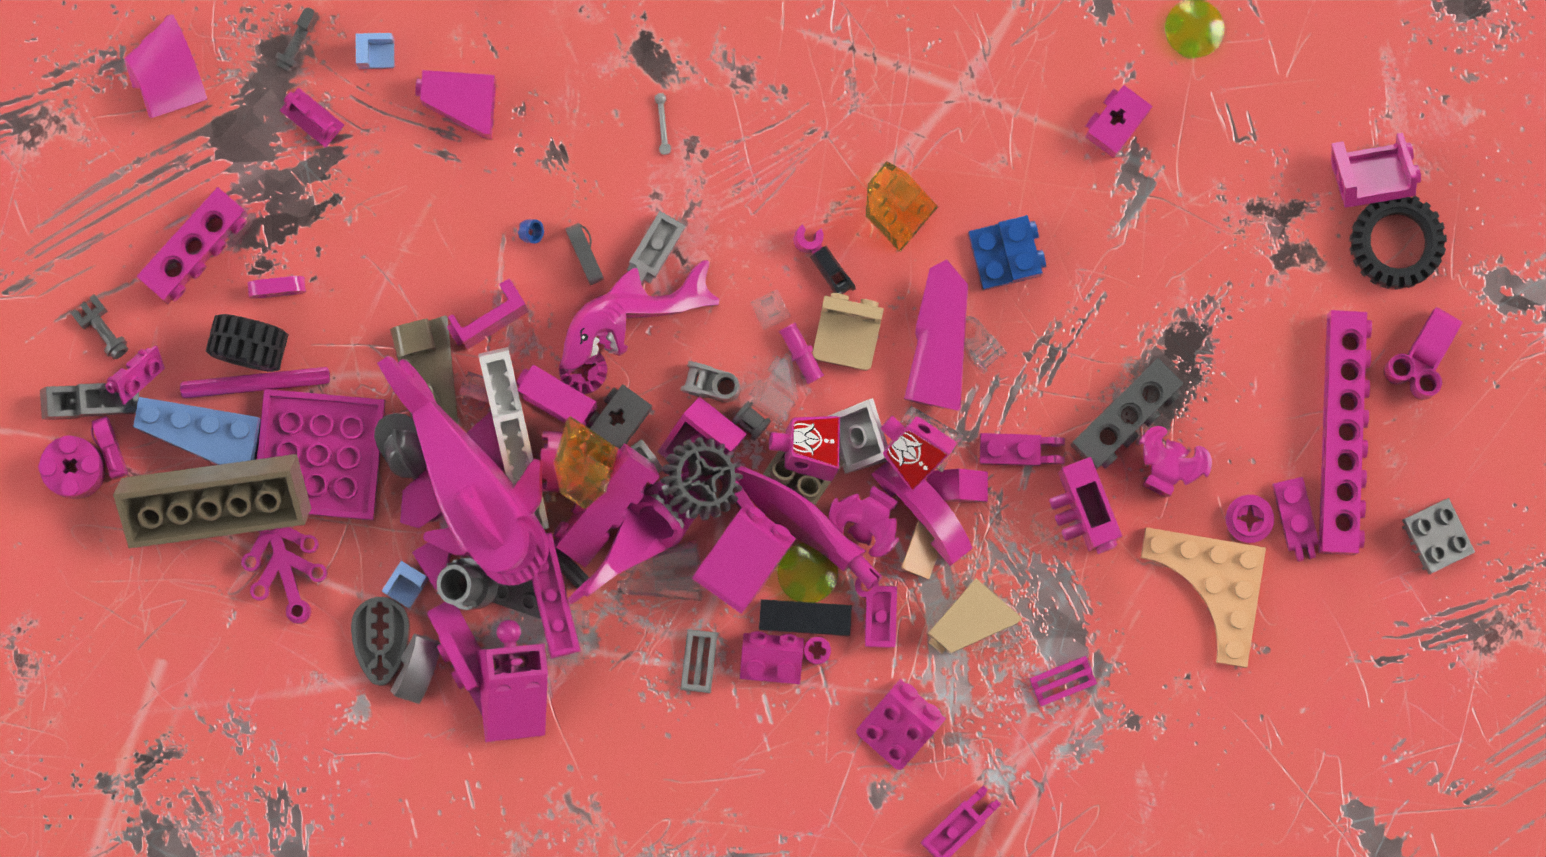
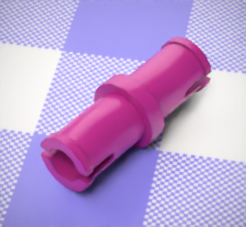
M796 322L780 330L779 333L792 354L790 358L792 362L796 361L807 381L806 383L810 384L823 377L824 374L811 353L813 348L811 345L808 346L797 328Z

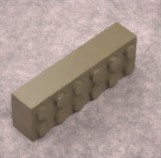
M297 454L121 478L113 494L128 548L305 525L311 510Z

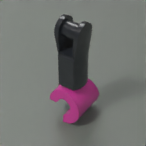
M802 224L793 237L795 247L801 252L813 253L810 258L834 293L844 294L848 290L854 291L856 287L853 281L840 266L827 245L821 246L824 239L822 228L814 234V241L808 242L804 238L806 229ZM839 273L843 280L835 284L831 277Z

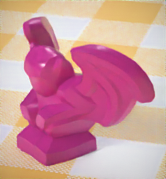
M1154 426L1144 433L1139 442L1143 444L1144 464L1151 465V475L1145 479L1143 487L1167 498L1172 495L1174 491L1173 485L1178 481L1182 480L1185 485H1188L1203 474L1205 477L1209 476L1212 468V457L1207 449L1202 446H1196L1194 448V456L1192 458H1185L1190 450L1186 449L1182 444L1170 441L1169 439L1166 440L1165 448L1162 444V439L1167 434V429L1162 426Z
M875 486L870 490V496L862 501L859 499L858 494H853L841 501H838V498L833 500L829 510V520L842 534L848 522L854 523L848 530V533L852 534L853 538L858 542L870 546L872 536H874L876 539L875 545L869 550L871 557H882L888 554L899 541V538H895L896 518L889 519L890 510L895 509L899 503Z

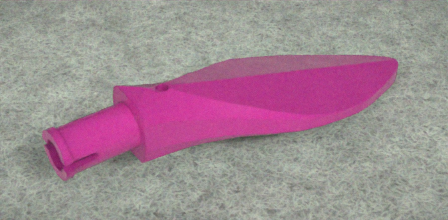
M742 466L735 469V473L743 475V479L738 482L744 491L775 524H780L787 528L793 537L825 555L843 572L850 569L868 590L882 579V575L863 557L866 550L846 538L809 500L787 486Z

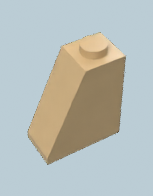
M976 578L929 631L927 635L931 640L928 643L941 654L944 651L952 654L1016 625L1022 617Z

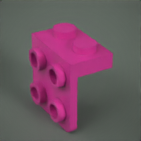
M900 679L859 725L856 733L895 769L901 770L931 738L946 718L941 715L940 710L936 706L925 701L912 685Z

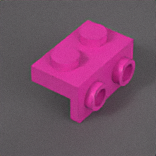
M760 631L744 633L740 679L800 684L804 638L792 634H783L781 636L767 635Z

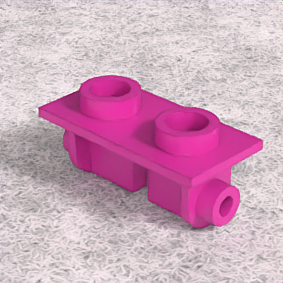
M299 87L294 93L290 92L285 97V104L279 110L325 148L345 126Z
M155 345L152 349L139 350L138 354L126 363L128 370L121 368L113 376H110L105 387L111 394L119 393L121 402L125 405L165 369L158 346Z

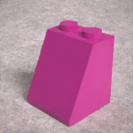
M746 503L695 572L692 579L742 614L763 588L796 538L790 534L787 528L780 524H775L768 519L762 510L757 507H751Z

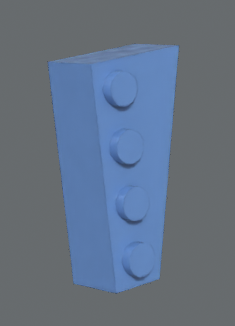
M139 397L133 427L191 454L220 465L256 460L261 419L255 416Z

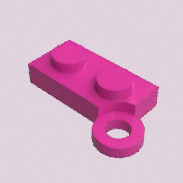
M857 578L855 581V591L861 597L866 598L865 647L895 648L897 586H879V583H877L870 591L866 592L862 590V582Z

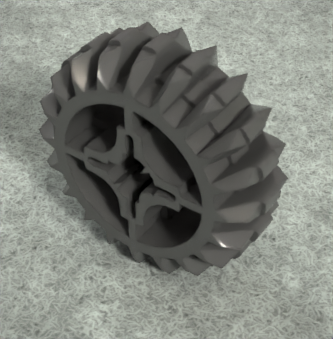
M702 437L695 439L694 443L688 439L684 442L683 447L678 445L674 448L675 454H669L666 457L669 465H664L662 471L669 476L662 478L661 483L669 484V488L664 491V495H673L674 499L670 501V505L674 506L679 503L681 505L679 508L680 514H684L689 509L690 519H695L698 514L702 520H707L710 514L713 518H717L721 515V511L727 512L731 509L729 503L734 504L737 502L738 497L735 493L742 491L743 487L735 482L743 479V475L735 473V469L739 468L741 463L735 462L732 464L730 459L733 458L734 452L724 454L725 444H720L715 448L714 439H709L706 444ZM700 456L711 460L717 467H710L704 458H700ZM687 459L689 462V466H687L689 476L686 480L682 481L681 471ZM699 475H704L705 477L712 475L705 482L696 481L692 483ZM722 476L723 486L717 498L715 495L717 491L715 482L717 478ZM687 490L695 491L700 499H704V501L695 499Z

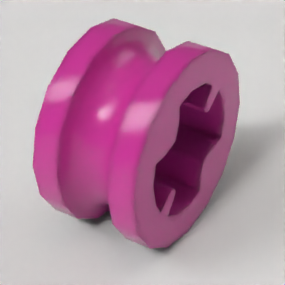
M813 637L806 642L804 655L810 663L815 665L822 664L829 659L831 647L826 639ZM815 642L822 643V649H826L825 656L820 655L821 659H814L813 653L808 650L810 645L815 646Z

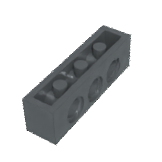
M1157 358L1070 445L1083 459L1091 457L1096 470L1101 465L1106 469L1118 457L1114 452L1122 444L1128 448L1140 436L1136 430L1143 423L1149 427L1161 415L1157 410L1165 402L1170 406L1182 394L1178 389L1184 383ZM1145 388L1156 390L1158 394L1156 402L1149 403L1144 400L1142 392ZM1122 410H1133L1137 415L1136 422L1133 424L1125 423L1121 418ZM1103 430L1112 431L1116 438L1115 443L1112 445L1103 444L1100 440V432Z

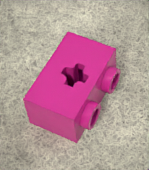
M1125 85L1119 91L1113 89L1103 102L1107 107L1100 115L1095 112L1086 124L1089 131L1085 137L1113 158H1115L1152 108L1151 104ZM1119 114L1122 116L1121 123L1118 122L1114 126L1110 123L1112 117H1116Z

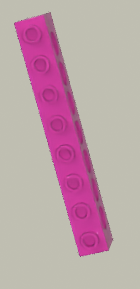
M1331 310L1327 314L1318 553L1356 555L1359 553V548H1364L1365 532L1360 530V518H1365L1366 502L1361 500V488H1366L1367 471L1362 470V458H1367L1368 441L1363 440V428H1368L1369 411L1364 410V398H1369L1370 381L1365 380V369L1370 368L1371 350H1366V340L1371 338L1372 320H1367V312ZM1343 336H1351L1355 339V350L1350 351L1343 347ZM1347 365L1354 369V380L1349 381L1342 377V366ZM1347 395L1353 399V410L1348 411L1341 407V396ZM1346 425L1352 429L1353 438L1350 441L1343 440L1340 437V426ZM1340 455L1348 456L1351 459L1352 467L1349 471H1344L1338 466ZM1339 485L1347 486L1350 489L1351 497L1348 501L1338 498L1336 491ZM1338 515L1346 516L1349 519L1350 527L1347 531H1341L1336 527L1335 520Z

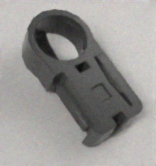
M579 223L565 228L590 286L604 280L591 250L592 240L589 231ZM582 228L585 229V231L588 233L590 244L588 243Z

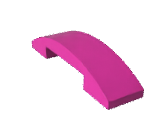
M888 461L871 474L890 497L897 494L935 538L931 545L949 566L953 565L972 549L971 543L959 520L943 498L926 480L912 491Z

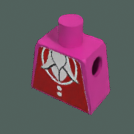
M795 417L791 419L785 433L771 432L769 450L785 452V468L787 470L832 481L839 469L840 417Z
M891 416L880 427L892 440L883 451V455L912 491L950 455L957 445L953 439L917 416L906 427L894 416Z

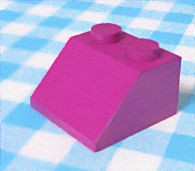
M699 397L683 413L657 452L666 458L669 454H675L674 448L680 445L683 447L686 440L690 439L694 443L695 439L702 437L705 444L709 439H714L715 448L720 444H725L723 453L728 454L729 452H735L747 433ZM700 456V458H704L710 467H717L711 460ZM687 459L682 467V472L684 473L689 472L687 467L689 462Z

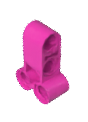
M1435 307L1408 354L1395 355L1385 364L1384 375L1386 379L1395 385L1409 381L1412 394L1421 400H1427L1437 394L1442 387V378L1435 370L1460 329L1462 321ZM1395 362L1405 365L1406 376H1399L1394 372L1393 365ZM1425 377L1432 382V391L1427 392L1420 387V378Z

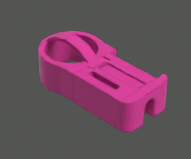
M105 416L92 421L91 437L102 450L111 479L115 480L129 475L109 418Z

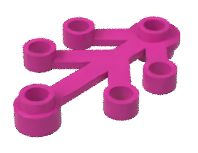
M290 527L258 531L259 536L250 553L245 554L241 560L242 567L249 572L258 570L261 565L260 557L269 542H271L274 553L259 581L251 586V596L258 601L265 600L270 593L269 587L279 571L289 602L286 607V616L293 623H305L311 616V607L300 598L291 566L308 574L314 582H323L327 578L328 572L325 566L313 564L286 550L282 537L300 545L301 550L308 554L317 551L319 547L317 538L312 535H304ZM307 539H313L315 542L314 547L310 550L304 547V542ZM249 557L256 559V565L253 568L246 566V560ZM320 567L323 569V576L316 579L312 573L315 568ZM258 586L265 588V594L262 597L255 595L254 591ZM297 605L303 608V614L299 617H295L292 613L293 608Z

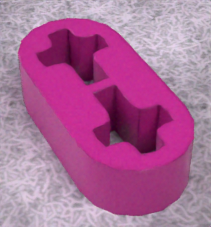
M305 277L269 278L248 282L249 298L252 299L306 293Z

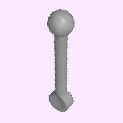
M658 93L655 96V102L658 104L662 142L659 151L662 155H668L671 152V146L667 141L664 109L666 96L663 93Z

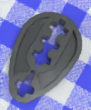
M375 597L366 600L356 609L351 621V632L355 654L360 667L370 682L383 686L392 681L401 667L402 661L400 658L409 643L410 620L405 609L396 601L386 597ZM382 602L385 608H389V614L383 615V621L389 624V629L383 630V637L389 639V643L383 645V650H378V646L372 643L373 639L378 638V630L372 628L373 624L378 623V615L373 614L372 611L373 608H378V603ZM382 655L383 667L389 669V673L383 675V680L379 681L378 676L372 674V670L378 668L379 656Z

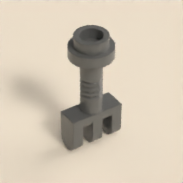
M308 7L303 10L296 23L298 27L284 54L277 52L275 56L277 58L275 65L288 72L297 67L298 62L294 61V58L308 32L311 33L319 19L318 13L312 8Z
M93 294L89 297L96 306L93 310L84 301L80 306L85 311V316L82 317L76 309L70 313L83 329L92 325L107 345L104 349L106 355L112 356L113 359H118L128 351L127 341L122 336L116 338L112 331H110L101 318L108 311L97 296Z

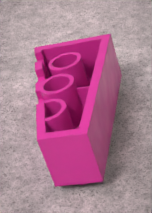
M625 443L621 449L615 448L607 459L609 464L602 474L598 472L589 484L591 490L585 498H578L571 509L572 516L567 523L562 521L553 534L556 537L554 539L555 547L585 568L608 541L610 533L607 531L611 527L616 529L625 520L628 505H637L644 497L643 492L646 488V483L649 482L653 485L659 478L654 463Z

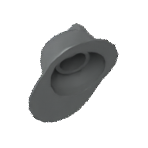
M393 413L379 420L375 427L374 439L390 470L402 478L412 477L413 480L417 479L427 469L413 418L405 414Z

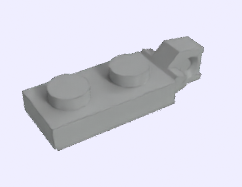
M659 211L630 259L627 271L637 268L641 285L644 281L651 284L653 279L657 277L686 226Z

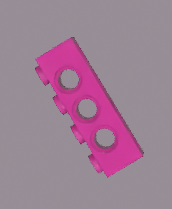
M217 187L142 269L137 277L167 304L171 300L177 301L186 291L185 284L191 278L196 279L204 272L207 267L204 263L212 255L216 257L223 251L227 245L225 240L232 233L236 235L243 229L247 223L245 218L248 214ZM212 219H222L223 224L219 231H208V224ZM195 240L201 241V251L194 255L189 254L188 245ZM173 263H180L182 265L181 273L176 277L168 276V267Z

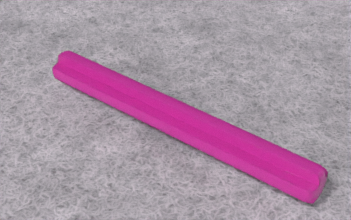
M327 367L183 381L180 383V393L183 398L262 391L264 389L272 390L330 383V371Z

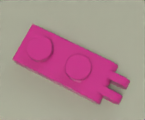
M1303 477L1273 483L1272 486L1288 551H1295L1298 562L1304 561L1302 548H1306L1309 559L1316 558L1314 546L1319 545V540Z

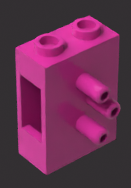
M1088 457L1062 467L1058 475L1065 493L1050 498L1049 502L1053 510L1071 505L1072 509L1055 515L1058 526L1075 520L1078 523L1062 530L1064 540L1068 541L1082 535L1088 551L1096 549L1098 554L1115 548L1117 546L1116 541L1122 537V534L1092 458Z

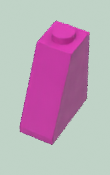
M422 70V79H416L415 94L420 96L423 106L485 139H492L496 92L495 75Z

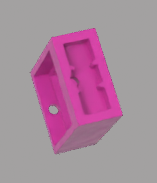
M532 365L530 370L525 368L516 382L518 385L517 391L521 398L582 434L587 428L588 421L598 409L596 401L535 365Z

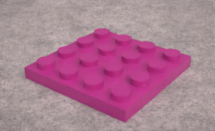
M264 389L257 459L297 454L311 505L309 515L374 521L381 454L374 439V432L379 420L384 417L386 401L384 399Z

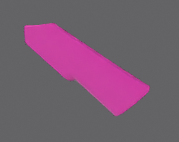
M947 259L929 269L916 324L915 334L918 341L904 399L919 404L959 411L961 409L968 284Z
M490 411L466 434L502 471H505L492 412ZM427 469L403 490L400 523L421 528L428 522H433L443 516Z

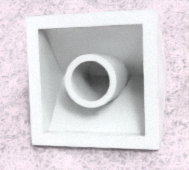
M874 399L866 400L829 415L840 417L839 456L844 461L842 466L845 474L887 462L883 451L888 445L884 432L880 429L882 425Z

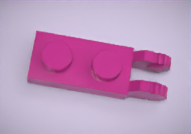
M981 433L979 464L1018 466L1064 464L1065 457L1041 456V445L1060 447L1065 445V438L1026 434Z
M984 785L967 801L964 800L920 842L933 857H951L986 823L985 820L1001 805L996 799L980 815L975 812L972 806L977 801H980L988 791Z

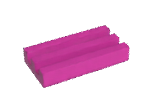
M1086 656L1029 678L1040 707L1097 684ZM1082 664L1084 668L1082 671L1042 687L1038 685V681ZM1087 676V682L1045 699L1042 695L1043 692Z

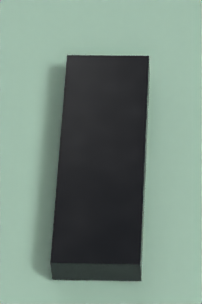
M761 599L759 630L850 636L852 605Z

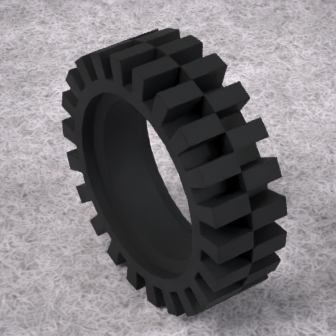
M1413 196L1412 198L1406 197L1371 203L1359 214L1354 222L1349 240L1352 243L1350 253L1351 255L1354 254L1355 259L1353 262L1356 267L1359 265L1362 271L1360 273L1364 277L1366 275L1370 277V282L1375 285L1380 283L1383 288L1387 289L1389 287H1395V289L1410 288L1428 278L1440 265L1441 258L1446 251L1444 243L1447 242V236L1443 234L1445 226L1443 222H1439L1438 217L1440 215L1437 211L1433 213L1430 209L1431 205L1427 202L1423 204L1419 201V197ZM1389 215H1403L1414 220L1420 226L1425 238V249L1422 257L1416 264L1407 268L1397 269L1383 264L1375 256L1371 246V233L1373 227L1380 219Z

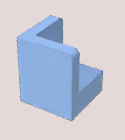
M392 33L356 34V65L359 69L394 68V37Z
M400 561L382 592L405 607L411 608L429 579L405 562Z

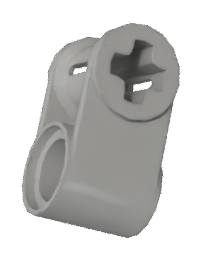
M688 361L689 372L686 383L681 386L680 391L693 396L707 397L728 403L738 398L741 387L734 374L714 369L705 364ZM724 380H730L735 384L733 392L727 395L721 394L718 391L719 384Z

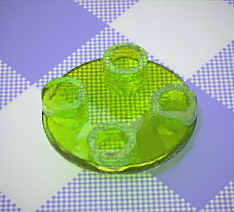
M1184 0L1171 9L1165 21L1167 41L1176 52L1187 59L1209 55L1217 49L1224 36L1225 27L1220 12L1215 6L1204 0Z
M805 543L790 548L778 566V581L782 590L787 596L797 602L815 603L821 601L833 591L837 583L838 567L825 555Z

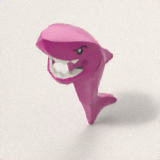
M703 260L697 264L686 278L682 287L671 295L662 296L647 295L642 288L638 269L632 268L607 294L586 303L575 314L567 330L564 342L562 368L568 371L581 367L588 358L598 354L599 346L596 345L597 343L604 345V349L610 354L618 356L624 354L628 348L624 344L626 318L664 316L682 313L699 307L719 305V298L714 296L705 284L710 262Z
M689 472L681 473L682 481L688 478ZM699 475L692 483L696 481L705 482L708 476ZM661 480L645 488L643 492L644 497L637 505L629 504L626 518L618 529L607 557L596 572L568 598L570 604L584 596L591 595L617 574L677 545L682 540L694 519H690L689 509L684 514L679 513L681 506L679 503L674 506L670 505V501L674 499L673 495H664V491L669 488V484H663ZM687 490L695 499L704 501V499H700L695 491Z

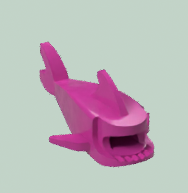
M387 356L379 361L377 364L386 380L404 406L412 413L431 483L440 509L449 526L448 528L425 532L424 540L451 554L471 556L488 577L500 584L520 585L531 580L546 563L549 552L547 535L534 514L542 500L541 461L537 459L532 460L516 485H514L499 466L436 403L424 379L407 360L402 359L396 362L392 357Z

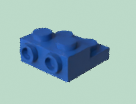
M1028 215L1001 221L996 225L968 232L983 291L1042 275V268L1046 267V260L1043 250L1037 251L1034 239L1039 238L1036 222H1029Z

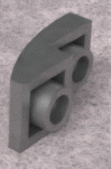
M414 633L400 658L404 666L390 690L395 697L420 704L438 661L439 651L437 646L441 644L439 641Z

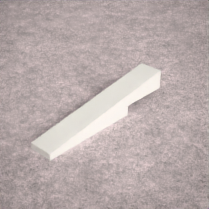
M505 347L479 353L478 355L505 473L512 483L516 485L534 458L517 391L518 388L509 349ZM542 497L541 503L534 514L543 529L549 528V523Z

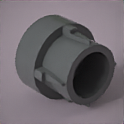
M473 558L456 559L451 563H447V567L440 572L437 578L438 592L436 594H439L445 602L453 604L459 609H481L488 606L494 600L499 583L488 577Z

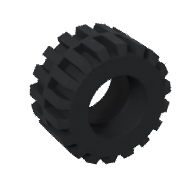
M229 314L215 315L206 352L213 358L231 364L267 372L278 371L282 363L288 333L271 324Z

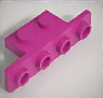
M444 602L427 612L441 642L437 649L445 663L451 660L456 670L451 674L459 689L466 688L482 715L476 651L481 650L459 608Z

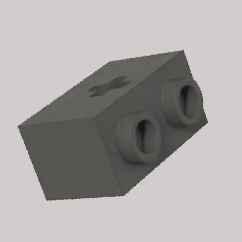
M623 384L619 390L614 387L604 400L608 405L601 414L596 411L586 425L589 428L587 435L611 453L615 448L621 449L624 443L627 444L653 409L651 404ZM622 412L624 423H616L615 426L611 425L613 422L610 417L611 414L618 415Z

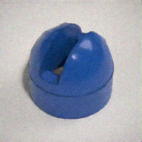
M527 219L519 224L518 236L522 241L536 244L542 240L544 226L541 221Z

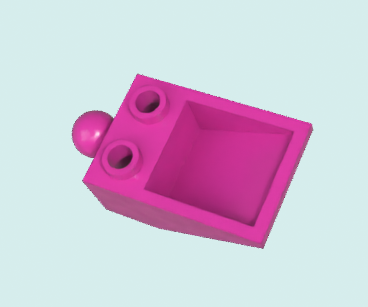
M513 620L502 621L498 625L496 632L498 639L504 643V648L476 651L485 742L545 736L548 681L545 644L516 646V641L521 635L520 626ZM519 656H523L525 658V665L523 667L519 666L523 663V660L521 658L518 659ZM493 659H494L495 662H496V668H495V669H494V665H493Z

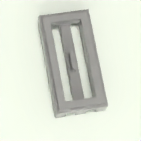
M687 629L680 690L711 693L717 632ZM693 636H697L699 641L694 683L691 685L687 684ZM706 637L711 638L705 686H700Z

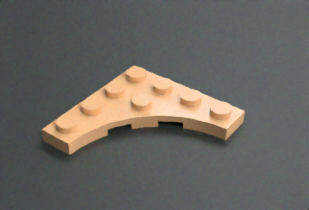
M1146 527L1141 558L1162 564L1182 575L1193 585L1204 603L1207 604L1214 621L1217 639L1216 663L1247 668L1266 548Z

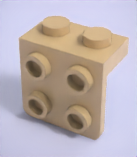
M831 293V297L824 296L812 354L815 360L865 371L869 370L872 366L884 308L878 307V302L861 299L860 303L848 301L849 296L844 294Z

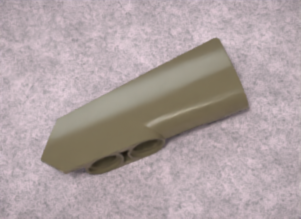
M447 316L428 320V318L391 328L390 331L398 362L402 359L407 360L416 369L431 390L436 403L458 424Z

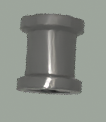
M748 401L731 422L742 426L751 434V439L755 441L772 420L763 418L752 408V404Z

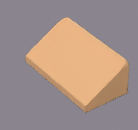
M919 520L901 570L929 580L938 552L931 545L935 538Z

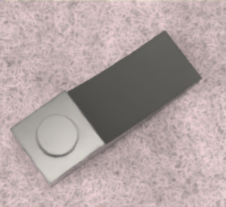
M107 383L44 387L40 390L42 420L136 414L139 392L124 405L121 402L119 393L111 394L105 387Z

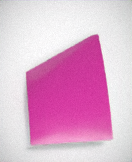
M167 15L164 21L152 33H149L136 49H133L124 58L132 87L140 88L150 118L208 100L185 37L174 15Z

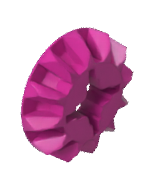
M599 351L597 355L588 358L584 363L585 365L596 364V366L588 370L587 377L589 381L587 382L581 374L574 373L570 375L574 370L567 371L563 369L561 360L559 374L562 382L582 394H588L600 388L607 376V364Z
M1243 495L1235 499L1229 505L1225 516L1227 530L1235 539L1246 543H1255L1263 540L1269 535L1274 525V513L1271 506L1266 500L1256 495ZM1249 506H1251L1252 515L1262 519V521L1252 523L1248 532L1246 522L1237 519V517L1247 515Z

